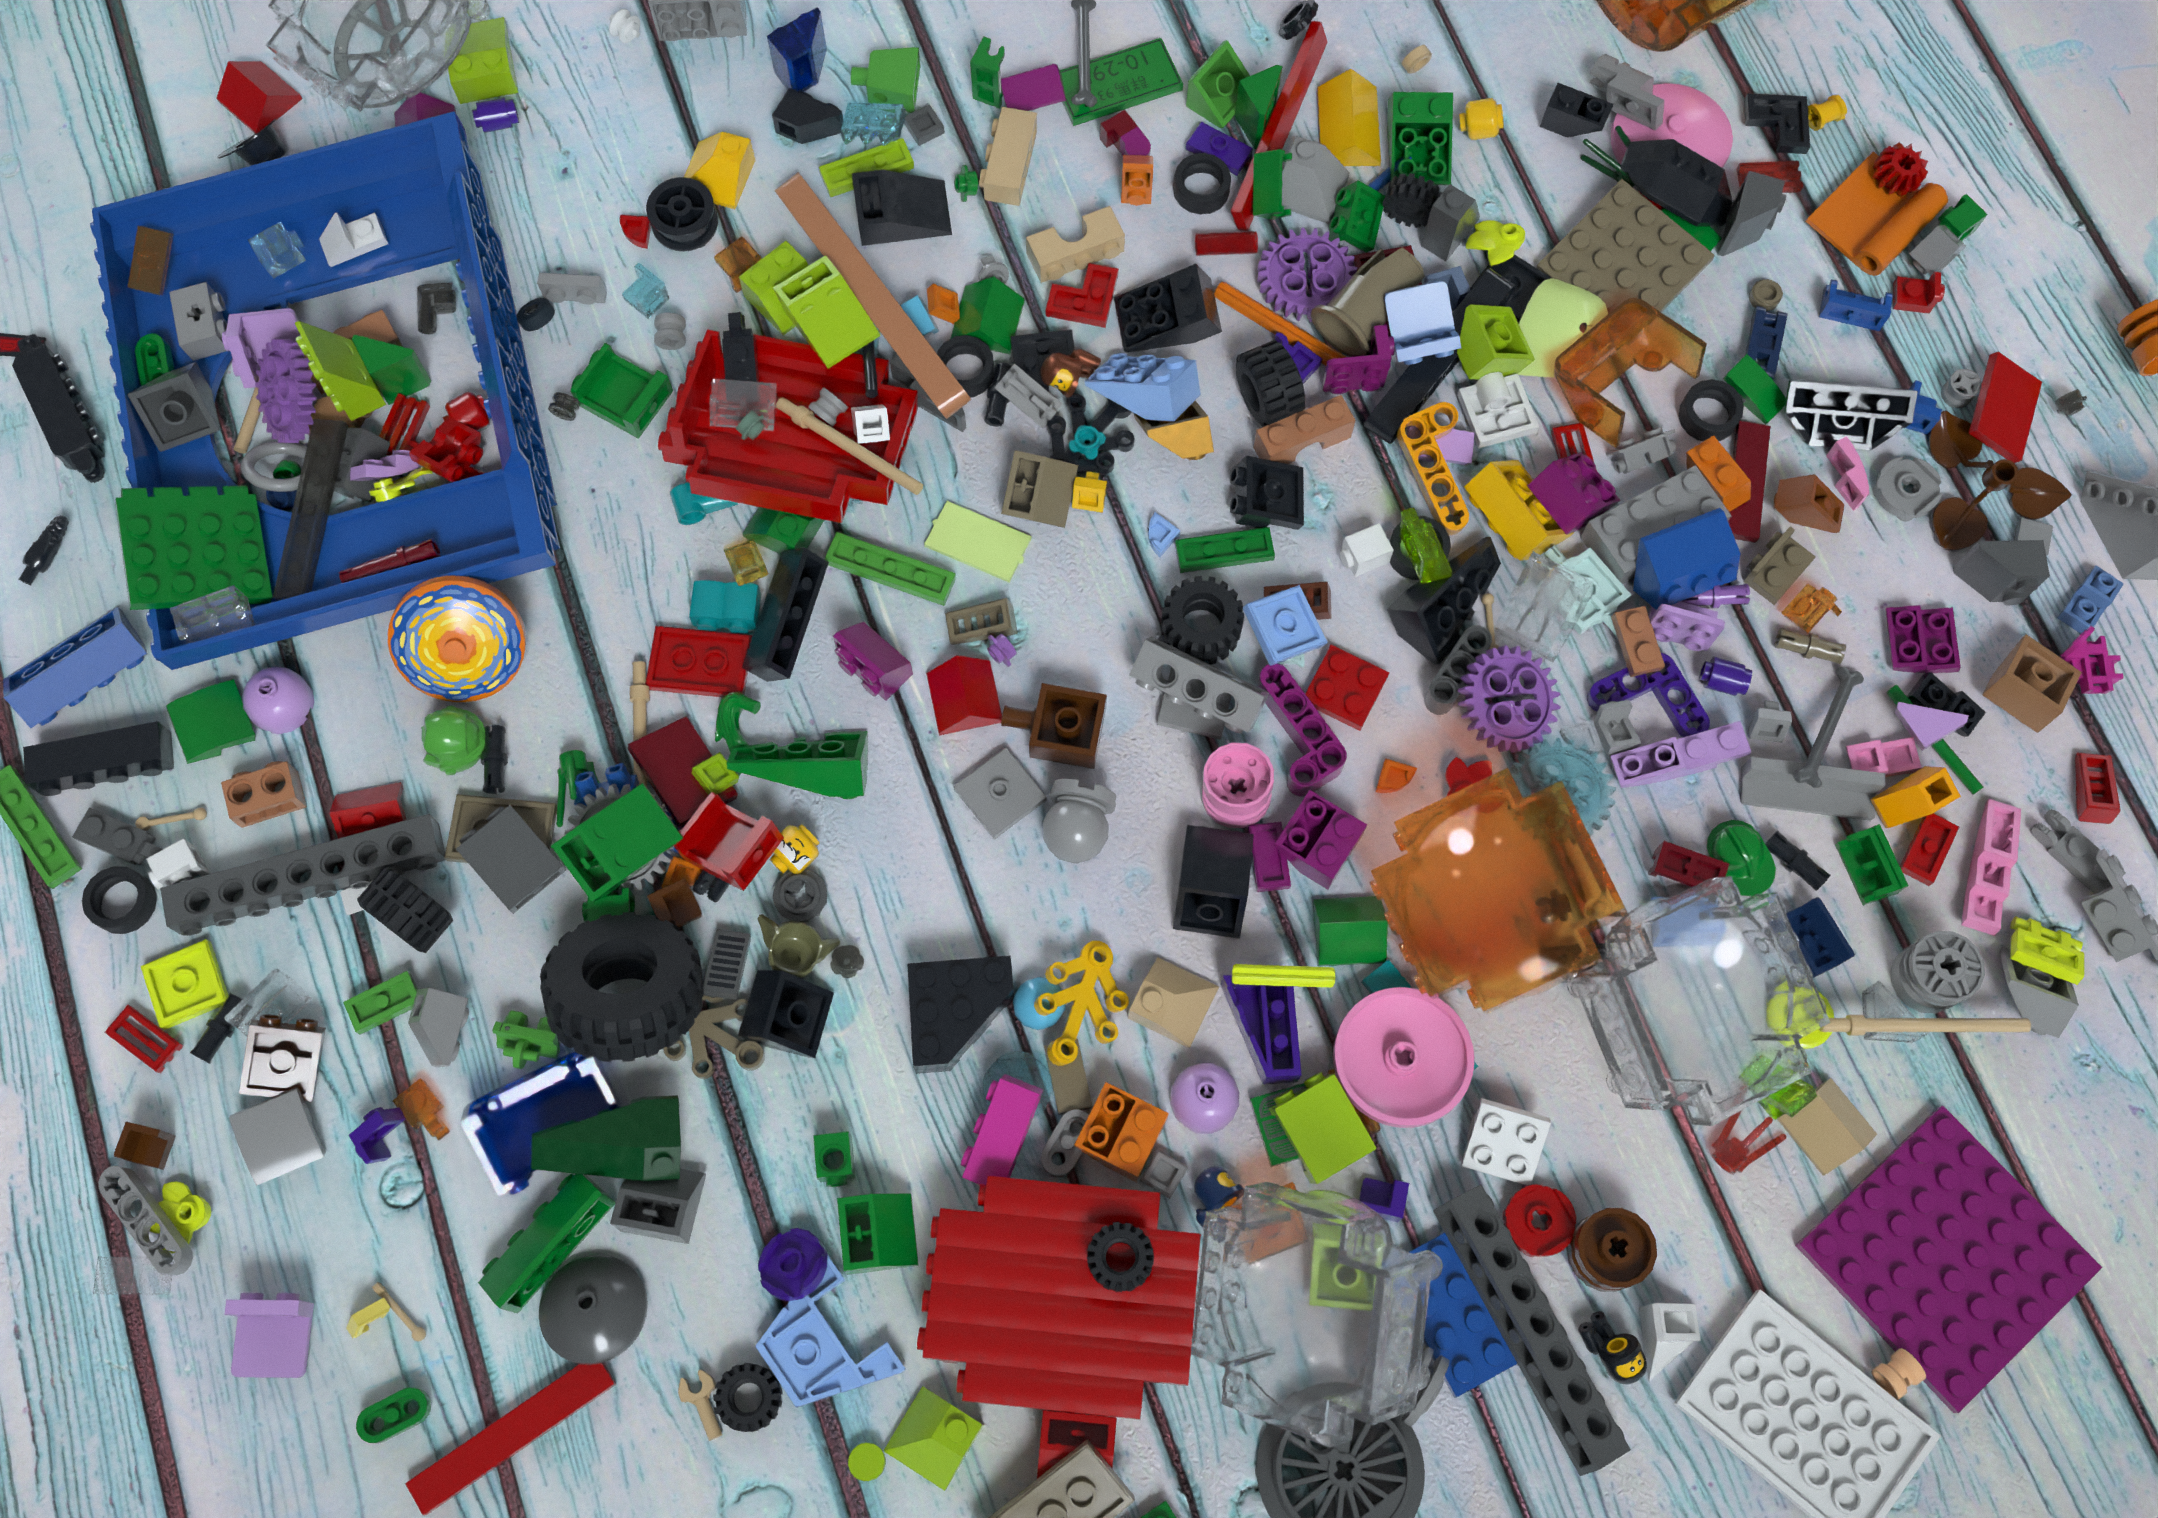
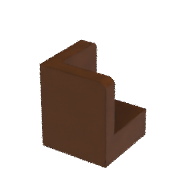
M686 879L677 881L647 895L656 917L663 922L667 920L679 928L702 917L700 907Z
M125 1122L114 1157L164 1170L176 1136L159 1129Z

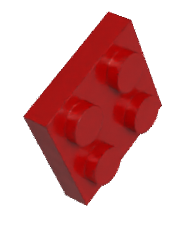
M1331 644L1305 695L1316 710L1361 731L1390 672Z

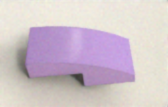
M1407 427V437L1410 439L1421 437L1420 430L1417 427ZM1452 429L1449 434L1437 439L1436 442L1445 461L1460 465L1472 464L1475 433ZM1426 454L1418 457V460L1434 462L1432 457Z
M393 450L390 456L382 457L380 460H363V465L351 467L350 480L369 481L410 472L421 465L411 460L409 450Z

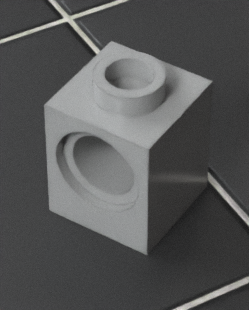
M1939 225L1909 254L1915 259L1912 262L1913 265L1921 273L1932 275L1934 271L1941 272L1966 245L1945 225Z

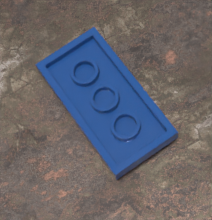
M1445 1233L1386 1264V1275L1426 1348L1430 1347L1434 1350L1433 1360L1435 1361L1440 1355L1450 1360L1444 1380L1454 1398L1517 1364Z

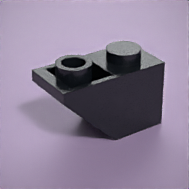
M1557 83L1546 107L1540 127L1567 138L1599 132L1603 130L1614 104Z
M791 88L787 90L772 114L775 132L800 144L837 135L845 129L842 110H839L838 107L831 103H823L816 100L806 92H798Z

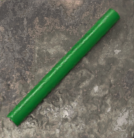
M1897 684L1886 692L1896 705L1898 702L1914 705ZM1944 739L1932 745V748L1972 795L1984 788Z

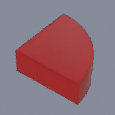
M620 215V225L625 237L632 244L648 249L651 223L648 217Z

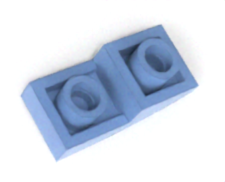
M2096 565L2080 584L2057 618L2081 634L2089 626L2094 627L2102 613L2112 604L2124 583Z

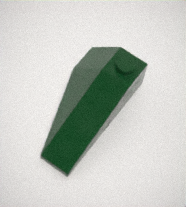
M678 1095L640 1097L631 1100L629 1105L611 1111L607 1108L598 1111L596 1116L578 1122L571 1120L532 1133L531 1169L642 1181L680 1179L681 1136Z

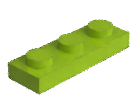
M900 138L819 167V172L831 198L854 190L852 173L874 170L903 173L914 169V161L904 139Z

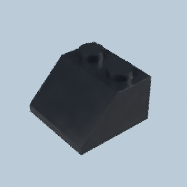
M757 970L738 1036L749 1041H755L765 1047L808 1058H815L834 992L782 970Z

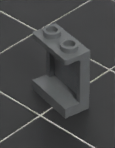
M509 805L505 809L499 807L493 811L486 819L488 823L477 831L474 828L467 832L459 840L461 845L456 850L507 909L514 914L563 874L566 869L512 806Z

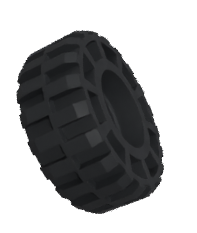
M623 912V915L611 916V914H607L591 922L589 920L579 924L577 929L572 932L568 931L560 938L558 946H553L546 957V962L541 968L540 989L547 1022L551 1031L557 1035L558 1040L570 1049L574 1047L576 1053L587 1058L590 1056L596 1057L599 1061L611 1062L612 1060H622L623 1062L635 1061V1058L642 1056L648 1058L658 1054L659 1050L664 1047H671L680 1039L679 1036L681 1034L685 1035L695 1023L694 1018H697L703 1006L704 988L700 957L697 949L693 946V941L683 931L679 932V928L667 920L663 922L650 914L642 916L636 915L634 912ZM622 979H639L647 982L640 988L626 993L610 994L598 991L605 985Z

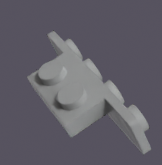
M2105 849L2098 851L2096 860L2112 887L2082 899L2081 904L2116 962L2149 948L2158 961L2157 922L2151 914L2145 916L2139 906L2142 903V899L2133 884L2127 886L2121 876L2124 873V869L2119 859L2115 855L2109 856Z

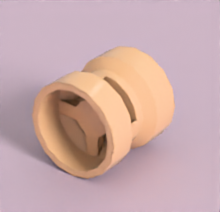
M1902 1348L1891 1355V1361L1888 1364L1881 1363L1872 1370L1876 1383L1896 1400L1907 1394L1908 1386L1918 1385L1926 1379L1925 1371L1912 1354Z

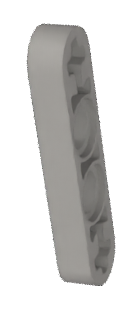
M111 1166L104 1170L98 1182L100 1193L159 1273L180 1275L186 1272L191 1266L193 1252L138 1175L132 1169L119 1166ZM118 1184H119V1186L122 1188V1190L115 1189V1188H116V1187L118 1186ZM139 1198L142 1202V1208L140 1213L133 1217L130 1208L134 1200ZM155 1223H158L160 1235L156 1241L151 1242L149 1239L150 1228ZM169 1251H173L176 1253L174 1254V1256H172Z

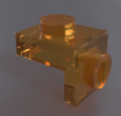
M1807 583L1781 613L1786 619L1806 633H1809L1828 611L1837 617L1842 611L1835 604L1838 599L1834 594L1824 587L1817 590Z

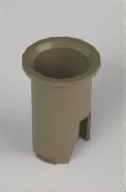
M1403 247L1388 257H1385L1383 249L1380 248L1360 267L1327 305L1320 304L1312 309L1311 318L1313 324L1327 342L1339 352L1348 357L1367 356L1370 350L1368 343L1371 340L1374 326L1385 325L1388 321L1384 302L1385 294L1418 286L1425 277L1424 269L1419 261Z

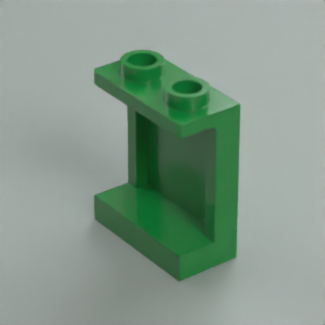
M604 343L600 350L592 354L589 365L583 373L575 377L570 391L576 405L639 439L672 394L673 388L666 374L657 370L652 375L617 356L612 347Z

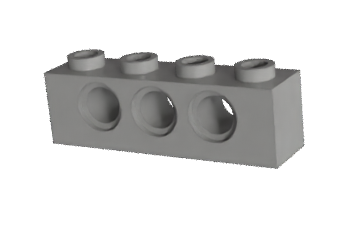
M1152 636L1144 640L1129 676L1137 679L1135 683L1140 687L1153 691L1154 688L1166 693L1165 698L1179 705H1183L1186 702L1196 707L1194 712L1208 719H1212L1215 716L1225 721L1224 726L1240 734H1242L1243 730L1249 732L1253 729L1269 695V692ZM1164 664L1174 668L1176 676L1173 681L1163 678L1161 669ZM1192 679H1199L1204 683L1205 693L1203 695H1197L1191 690ZM1222 693H1229L1234 697V709H1226L1221 705L1220 696Z

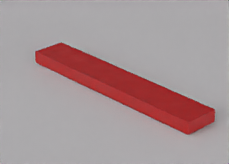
M604 1362L592 1365H577L406 1482L405 1485L422 1515H428L617 1385Z

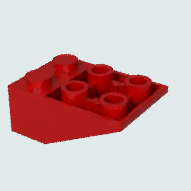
M1043 1410L1037 1479L1087 1439L1112 1468L1117 1418Z

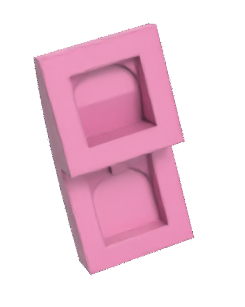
M1845 436L1836 441L1826 457L1842 476L1836 483L1835 488L1854 511L1868 497L1869 484L1863 463L1853 444Z
M1914 737L1881 743V740L1846 746L1851 769L1885 773V777L1914 773L1922 768Z

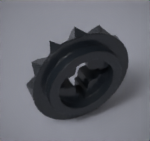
M1303 0L1287 13L1281 21L1279 35L1283 39L1289 40L1297 36L1299 32L1311 23V20L1317 14L1319 6L1315 0Z

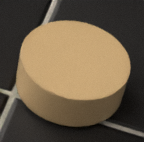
M1420 45L1403 59L1402 66L1407 73H1415L1430 61L1432 53L1426 45Z

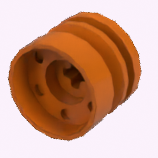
M2157 299L2131 312L2117 326L2119 335L2124 338V345L2129 349L2135 348L2131 358L2139 374L2142 376L2158 374Z

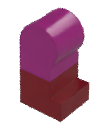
M1126 110L1100 123V140L1106 148L1114 145L1122 156H1150L1151 144Z

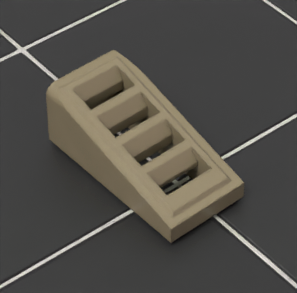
M1007 598L945 613L951 645L988 640L989 635L996 638L1000 634H1003L1005 637L1018 634L1014 608ZM1000 613L1003 614L1004 623L999 624L998 614ZM987 615L990 616V627H986L985 616ZM973 617L977 619L978 630H973L971 619ZM964 619L966 632L960 634L958 620Z

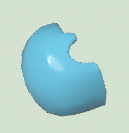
M1044 977L1025 981L1017 989L1013 998L1015 1016L1026 1027L1035 1030L1050 1028L1058 1022L1066 1010L1067 1004L1057 1007L1053 1013L1043 1016L1036 1012L1034 1002L1037 997L1044 993L1054 994L1063 989L1059 985L1051 984ZM1042 999V1006L1047 1010L1050 1009V1003L1047 999Z

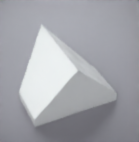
M1654 1303L1639 1307L1649 1381L1694 1341H1701L1695 1304Z

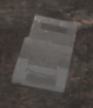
M98 1256L93 1294L170 1295L173 1275L159 1273L149 1259L144 1256H136V1258Z

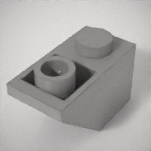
M428 987L417 990L408 1024L430 1064L438 1068L450 1066L459 1052L460 1043L457 1041L460 1028L464 1027L468 1019L469 1009L466 1008L468 998Z

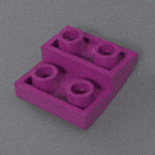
M1920 605L1886 608L1892 669L1894 671L1912 673H1952L1960 671L1961 665L1953 607L1921 610Z

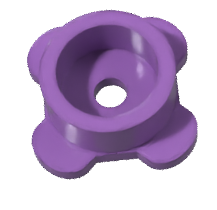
M1003 634L998 635L996 638L989 635L990 643L987 648L989 654L998 664L1003 661L1007 667H1010L1011 663L1009 660L1017 654L1015 648Z

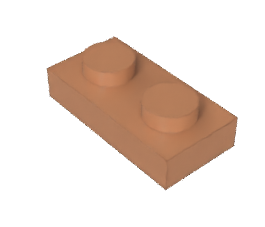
M1646 606L1615 612L1611 619L1630 677L1662 670L1665 664L1652 624H1650L1651 621Z

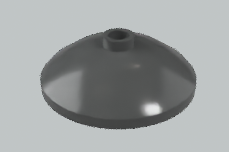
M589 1255L568 1263L552 1277L541 1297L539 1325L545 1341L562 1358L577 1364H599L619 1356L634 1343L644 1326L648 1309L644 1284L638 1274L628 1264L612 1256ZM587 1298H592V1305L587 1309H582L583 1301Z

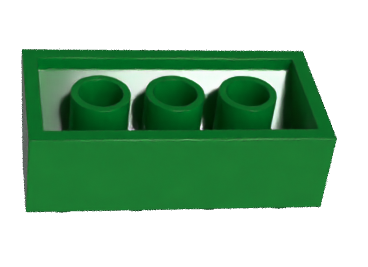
M568 1175L558 1186L557 1190L559 1193L550 1203L548 1201L544 1202L534 1212L532 1218L535 1220L526 1230L520 1229L511 1237L507 1244L509 1246L508 1250L500 1258L495 1257L483 1269L482 1274L484 1276L478 1284L500 1309L518 1314L615 1205L616 1201L587 1175Z

